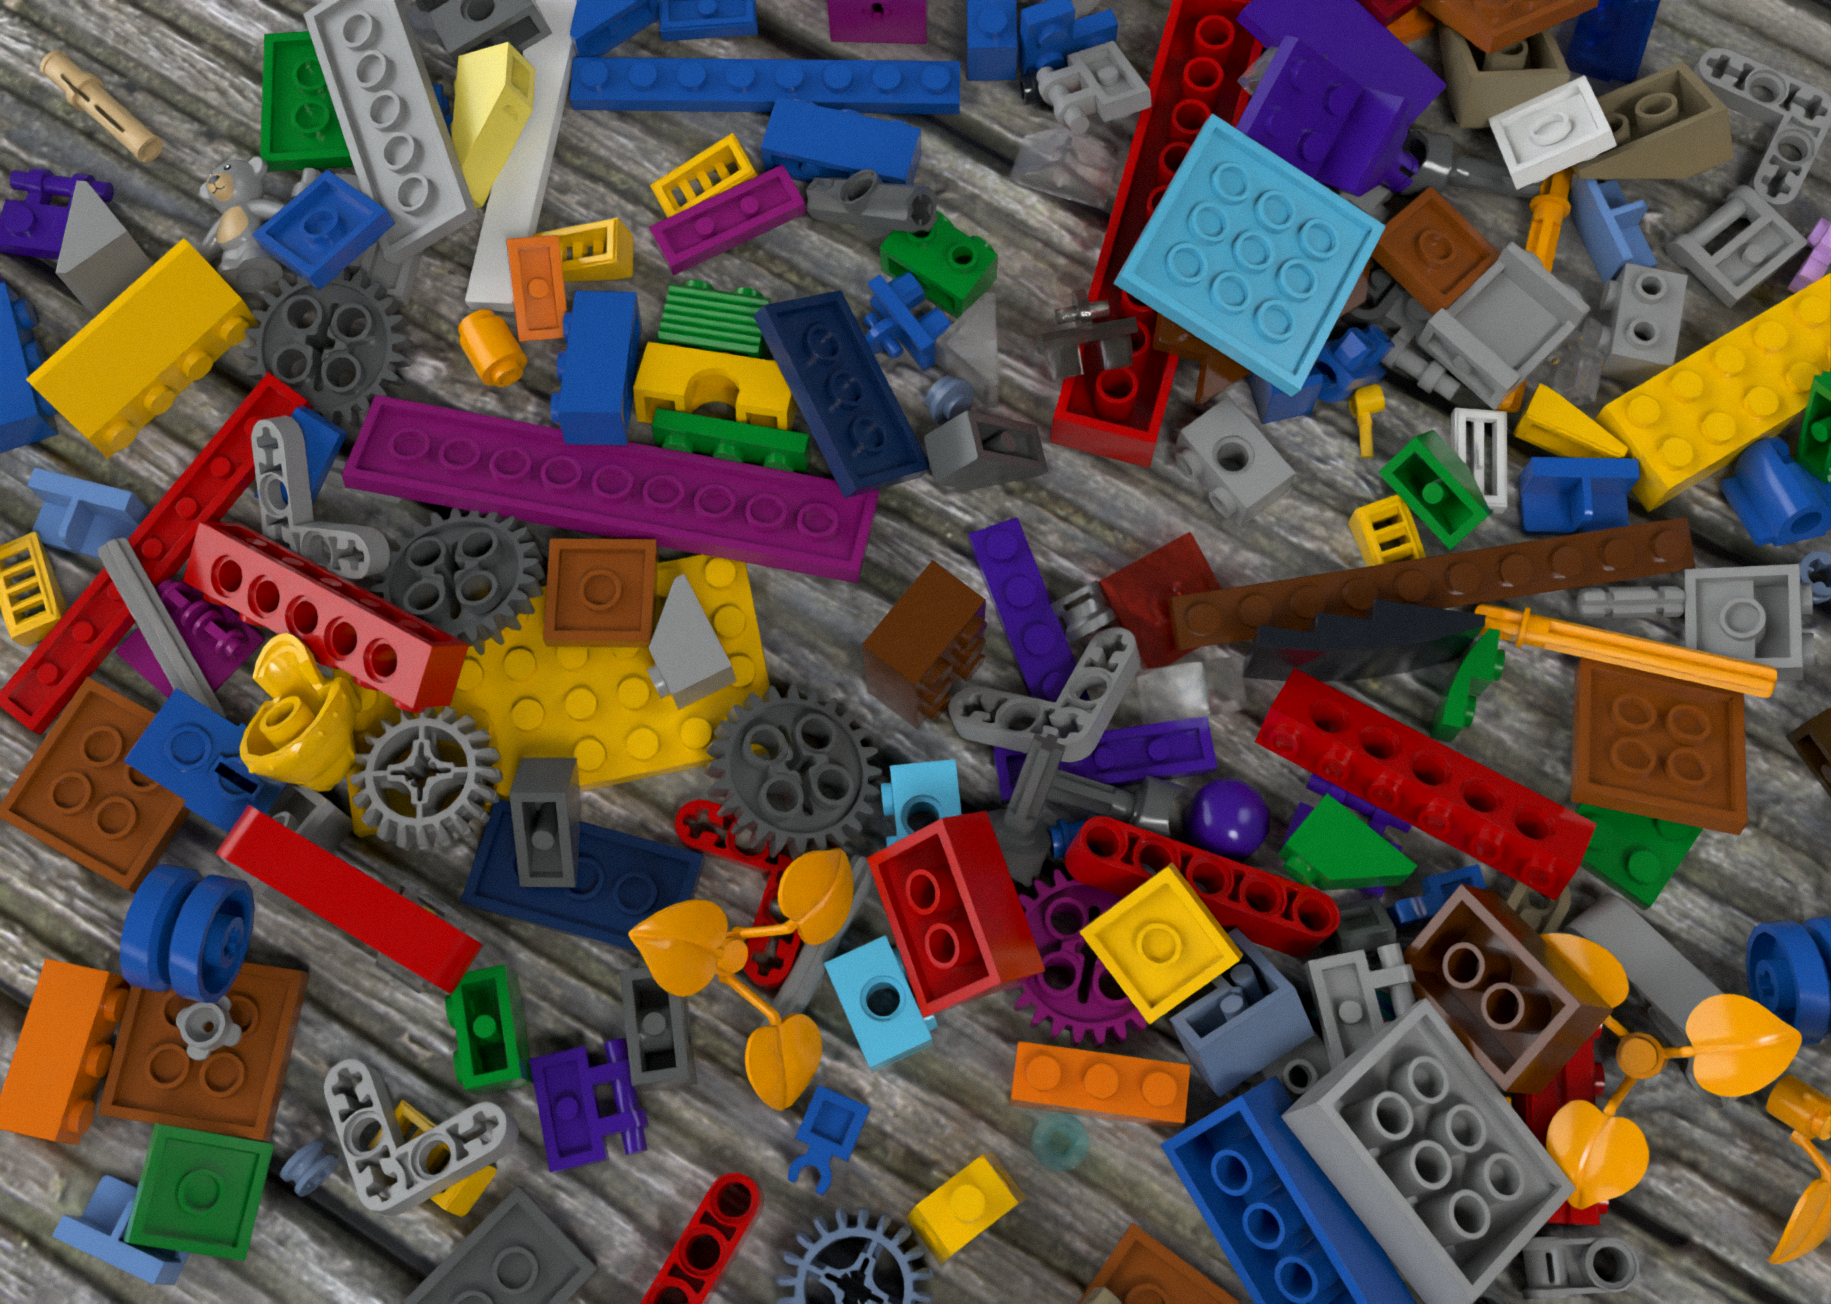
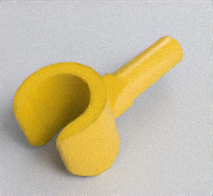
M1376 383L1358 388L1349 400V410L1352 416L1357 419V425L1359 426L1361 459H1371L1374 457L1371 414L1382 412L1385 409L1383 391L1380 385Z

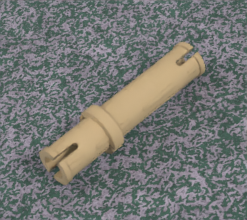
M53 50L46 54L41 61L40 71L66 93L68 103L77 110H85L108 133L113 135L133 153L140 162L148 163L157 158L163 149V140L104 89V83L93 73L83 71L64 51Z

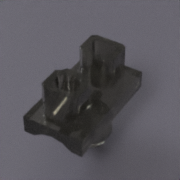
M1085 289L1073 290L1072 306L1055 309V319L1057 325L1075 322L1076 327L1040 334V338L1035 339L1038 355L1046 354L1047 364L1054 380L1083 375L1079 347L1095 344L1098 347L1102 371L1129 367L1132 365L1131 337L1138 333L1136 316L1092 324L1093 318L1109 316L1108 301L1102 300L1089 303Z

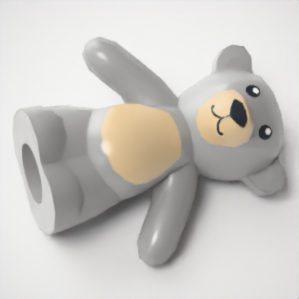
M259 156L253 157L248 162L244 160H230L217 166L208 175L207 182L200 187L201 196L210 201L222 215L214 222L197 251L209 263L214 260L222 249L221 265L216 268V271L235 292L254 293L278 281L283 275L282 263L261 249L252 236L256 230L265 224L263 221L269 220L286 205L262 199L264 193L262 177L268 169V164Z

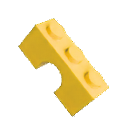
M647 343L633 386L637 422L650 424L653 422L656 408L692 414L703 404L723 402L736 409V422L792 431L798 408L775 360L745 357L727 352L686 348L673 344Z

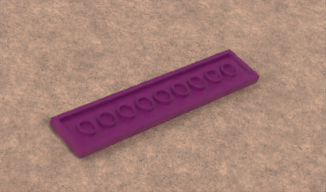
M375 395L341 474L346 488L468 511H479L484 514L498 512L500 517L509 518L514 516L516 520L618 539H656L660 547L859 584L880 493L879 489L845 499L836 480L633 442H628L627 445L565 444L562 430L558 428Z

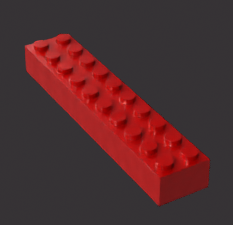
M1172 0L1148 84L1152 107L1140 112L1054 412L1050 443L1146 468L1151 466L1180 356L1152 349L1158 312L1113 283L1206 120L1213 113L1235 128L1248 105L1264 45L1247 31L1236 18L1252 0Z

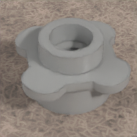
M224 995L217 1002L193 1004L178 1013L176 1025L180 1029L182 1038L188 1044L187 1054L192 1059L198 1061L206 1060L210 1056L211 1051L224 1045L233 1047L239 1043L242 1037V1029L233 1022L229 1012L232 1003L227 996ZM208 1022L214 1024L211 1032H206L204 1029Z

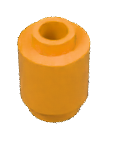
M489 309L478 310L465 317L458 326V333L460 334L459 344L482 383L487 386L507 387L518 381L527 364V357L505 320L500 316H496Z

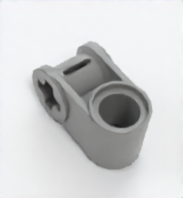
M1569 1236L1534 1237L1522 1248L1527 1287L1522 1290L1523 1300L1577 1297L1576 1294L1619 1292L1627 1290L1633 1285L1639 1275V1261L1636 1252L1628 1243L1619 1238L1569 1239ZM1601 1248L1609 1251L1614 1256L1617 1264L1616 1273L1608 1282L1600 1279L1593 1267V1258Z

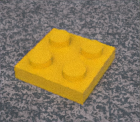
M1173 862L1087 924L1079 932L1149 1025L1236 964L1243 956L1242 952Z

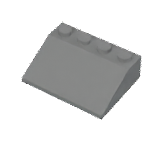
M1427 998L1419 1000L1319 1079L1281 1115V1118L1425 1304L1474 1303L1576 1190L1575 1186Z

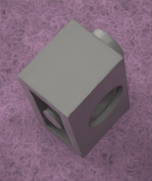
M1229 396L1179 432L1175 447V457L1178 465L1191 479L1197 477L1209 491V499L1214 508L1226 518L1231 516L1239 527L1246 524L1289 491L1296 472ZM1225 458L1233 459L1241 465L1242 469L1239 471H1228L1218 461Z

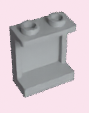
M1510 242L1503 249L1498 260L1447 310L1441 308L1427 322L1417 344L1493 410H1496L1577 330L1589 312L1590 307L1583 301L1581 294L1574 287L1560 282L1543 267L1541 260L1534 253L1523 250L1514 242Z

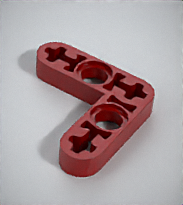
M696 799L683 805L676 815L674 824L680 841L693 852L770 875L752 927L779 925L780 923L774 921L771 917V905L778 898L780 880L785 870L793 862L791 857L778 853V864L769 863L773 858L769 854V841H767L765 849L760 854L746 856L740 853L736 846L740 833L735 835L731 833V829L737 821L734 814L718 817L716 813L722 805L708 800ZM702 813L708 814L710 825L725 831L726 820L734 821L727 831L726 848L718 847L722 842L720 835L708 831H703L699 839H694L693 832L687 825L688 821H698ZM797 928L790 934L780 935L794 937L791 944H787L780 939L776 956L779 961L783 962V966L780 970L771 969L768 976L760 975L761 968L759 964L754 962V958L756 955L765 956L768 953L772 941L771 937L748 938L746 944L748 958L744 965V970L754 984L768 989L783 985L799 955L803 943Z

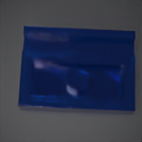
M1599 0L1596 8L1578 15L1564 58L1569 71L1608 83L1610 79L1624 82L1623 87L1633 83L1637 78L1660 0Z

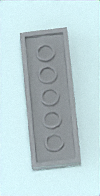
M324 0L304 13L362 193L387 209L395 222L378 241L384 259L397 266L478 218L403 0Z

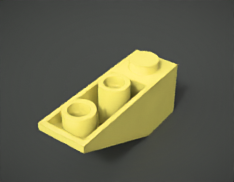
M509 42L458 56L457 77L454 81L453 121L450 125L451 140L476 209L483 207L490 194L492 184L504 167L533 111L536 69Z

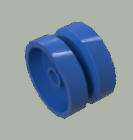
M160 864L149 872L135 893L127 912L121 935L119 961L123 978L133 987L155 992L169 991L172 988L182 998L204 1003L217 1002L229 991L237 978L250 944L255 904L253 890L247 881L222 875H208L204 879L198 870L172 864Z
M1831 915L1813 917L1804 921L1803 925L1793 920L1764 922L1755 926L1749 936L1746 951L1747 984L1751 1000L1760 1003L1782 1021L1797 1029L1802 1035L1800 1047L1819 1044L1823 1038L1831 1042Z

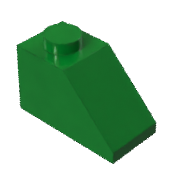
M1434 430L1415 436L1378 472L1449 550L1459 544L1492 514L1470 468Z
M1328 793L1277 854L1285 861L1283 868L1294 880L1307 887L1313 884L1320 891L1398 886L1417 867L1414 862Z

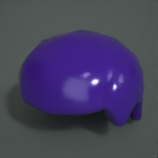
M1231 777L1225 779L1218 778L1200 789L1186 806L1183 814V837L1190 846L1242 863L1259 849L1265 837L1269 834L1270 810L1259 791L1243 780Z

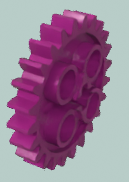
M1056 869L1051 876L1052 888H1048L1042 881L1036 879L1031 887L1035 900L1022 894L1018 897L1044 968L1057 966L1064 969L1070 977L1071 986L1065 990L1050 988L1045 983L1043 973L1004 989V991L1020 990L1022 995L1015 1003L1013 1009L1017 1012L1030 1006L1035 1011L1029 1025L1032 1029L1039 1026L1044 1020L1052 1023L1049 1039L1052 1041L1065 1029L1070 1031L1071 1045L1075 1048L1081 1042L1084 1033H1090L1095 1048H1101L1104 1044L1107 1031H1110L1113 1038L1120 1044L1127 1038L1126 1023L1132 1029L1141 1033L1147 1027L1146 1020L1126 993L1125 998L1120 1000H1112L1102 994L1099 988V978L1112 975L1093 950L1092 956L1096 957L1097 960L1088 975L1087 1003H1079L1077 995L1085 960L1084 955L1079 952L1086 942L1079 932L1089 924V910L1092 908L1097 909L1100 916L1123 899V897L1083 884L1073 877L1071 881H1067L1061 871ZM1057 913L1071 915L1076 920L1078 932L1072 935L1058 933L1051 924V916Z

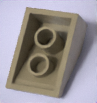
M1437 18L1444 77L1447 84V99L1459 128L1483 129L1491 127L1488 121L1489 118L1560 87L1569 81L1571 73L1550 28L1494 53L1487 54L1485 51L1475 47L1472 42L1451 27L1441 23Z
M1682 61L1596 98L1612 130L1617 146L1600 153L1591 160L1582 161L1570 167L1579 179H1686L1695 174L1707 172L1719 164L1734 159L1728 108Z

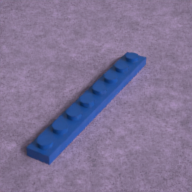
M573 57L570 102L573 110L772 112L776 98L781 97L790 100L802 98L813 102L817 106L835 110L852 109L860 113L960 114V61Z

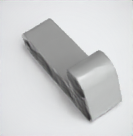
M1607 893L1564 928L1565 934L1588 939L1611 952L1622 964L1628 977L1629 993L1626 1000L1675 1047L1693 1046L1686 1033V1023L1690 1013L1703 1000L1724 993L1626 902L1612 893ZM1686 1057L1689 1060L1686 1068V1077L1694 1090L1710 1106L1723 1111L1740 1097L1720 1096L1704 1090L1694 1077L1693 1063L1695 1057Z

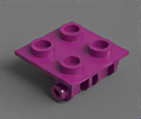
M166 579L156 589L214 693L265 641L261 635L246 622L240 620L239 616L228 607L212 604L202 598L203 592L186 582H174L172 579ZM138 628L115 653L165 697L169 698L174 689Z

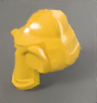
M288 633L279 634L271 638L263 647L255 663L253 679L273 700L264 701L245 729L239 746L241 760L249 768V773L251 774L256 773L267 776L278 782L297 784L314 791L329 792L357 764L354 761V754H357V746L353 730L356 722V712L361 710L362 700L356 696L347 678L336 677L334 679L324 677L318 669L310 649L300 639Z

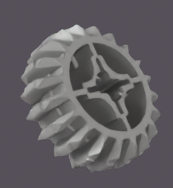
M445 706L438 716L433 707H428L425 709V712L419 714V718H416L412 712L401 709V723L396 726L388 718H381V727L386 733L379 739L374 734H365L366 743L372 747L370 754L363 752L354 754V761L359 766L365 768V771L357 772L350 776L351 783L356 788L363 789L352 797L354 805L359 809H367L362 816V821L369 828L378 826L377 836L385 842H389L396 837V845L405 851H408L417 841L418 848L422 852L431 853L436 837L443 847L453 849V833L457 830L467 839L473 838L474 832L468 823L474 817L480 822H489L490 816L481 806L483 802L497 803L500 795L495 790L487 787L488 785L503 781V773L498 768L491 767L500 760V754L495 747H487L491 736L485 729L475 730L476 721L469 715H464L457 720V712L449 706ZM437 740L449 741L462 747L467 758L468 767H457L454 762H443L442 753L437 748ZM413 746L410 756L402 763L395 764L397 759ZM432 769L436 776L428 777V771ZM427 778L426 786L422 787L418 783V780H424ZM387 789H397L401 794H411V804L417 808L416 818L395 813L390 804ZM462 791L448 808L441 811L442 803L447 796Z

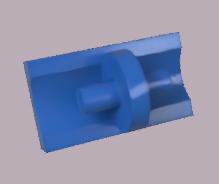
M907 272L888 283L881 275L869 281L868 287L874 293L870 300V305L882 319L881 321L875 312H871L863 318V323L870 330L865 338L873 354L875 355L885 350L892 359L898 358L904 352V349L897 341L899 340L922 371L935 364V350L952 336L951 322L937 307L916 320L910 310L925 300V295L921 285L911 272Z
M1375 324L1368 325L1363 331L1357 327L1349 328L1340 339L1326 341L1316 361L1320 362L1315 365L1323 375V385L1318 398L1329 403L1338 402L1350 396L1355 388L1377 384L1387 374L1379 363L1395 347V344Z

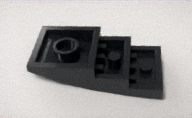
M1375 599L1363 619L1317 612L1307 632L1259 625L1244 657L1242 678L1287 681L1294 668L1321 682L1355 681L1408 673L1460 658L1485 626L1486 615Z

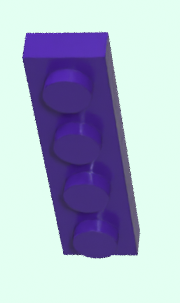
M1018 517L969 533L968 542L1028 696L1056 702L1077 665L1058 617L1050 606L1052 602ZM1085 690L1079 699L1091 701L1087 690Z
M1207 716L1104 731L1096 748L1089 756L1075 762L1061 761L1058 767L1059 770L1114 787L1141 784L1146 776L1170 780L1215 773L1218 768ZM995 747L993 748V757L1001 804L1005 805L1010 802L1027 753Z

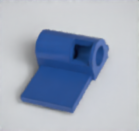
M1777 437L1766 438L1748 447L1739 457L1733 477L1722 479L1720 482V489L1756 546L1770 543L1774 547L1824 536L1827 530H1831V482L1824 484L1801 465L1795 463L1789 455V446L1784 439Z
M175 688L123 761L186 800L183 806L226 833L230 832L247 805L267 814L288 784L275 781L267 776L249 773V768L241 760L239 750L247 725L241 723L239 727L178 688Z

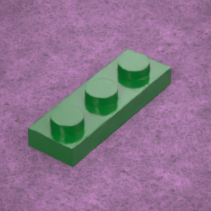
M656 408L652 422L656 447L808 475L811 462L809 434Z

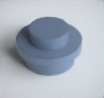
M952 375L939 379L930 388L925 400L926 406L930 409L931 418L939 425H943L964 411H970L973 405L974 388L966 379L956 378Z

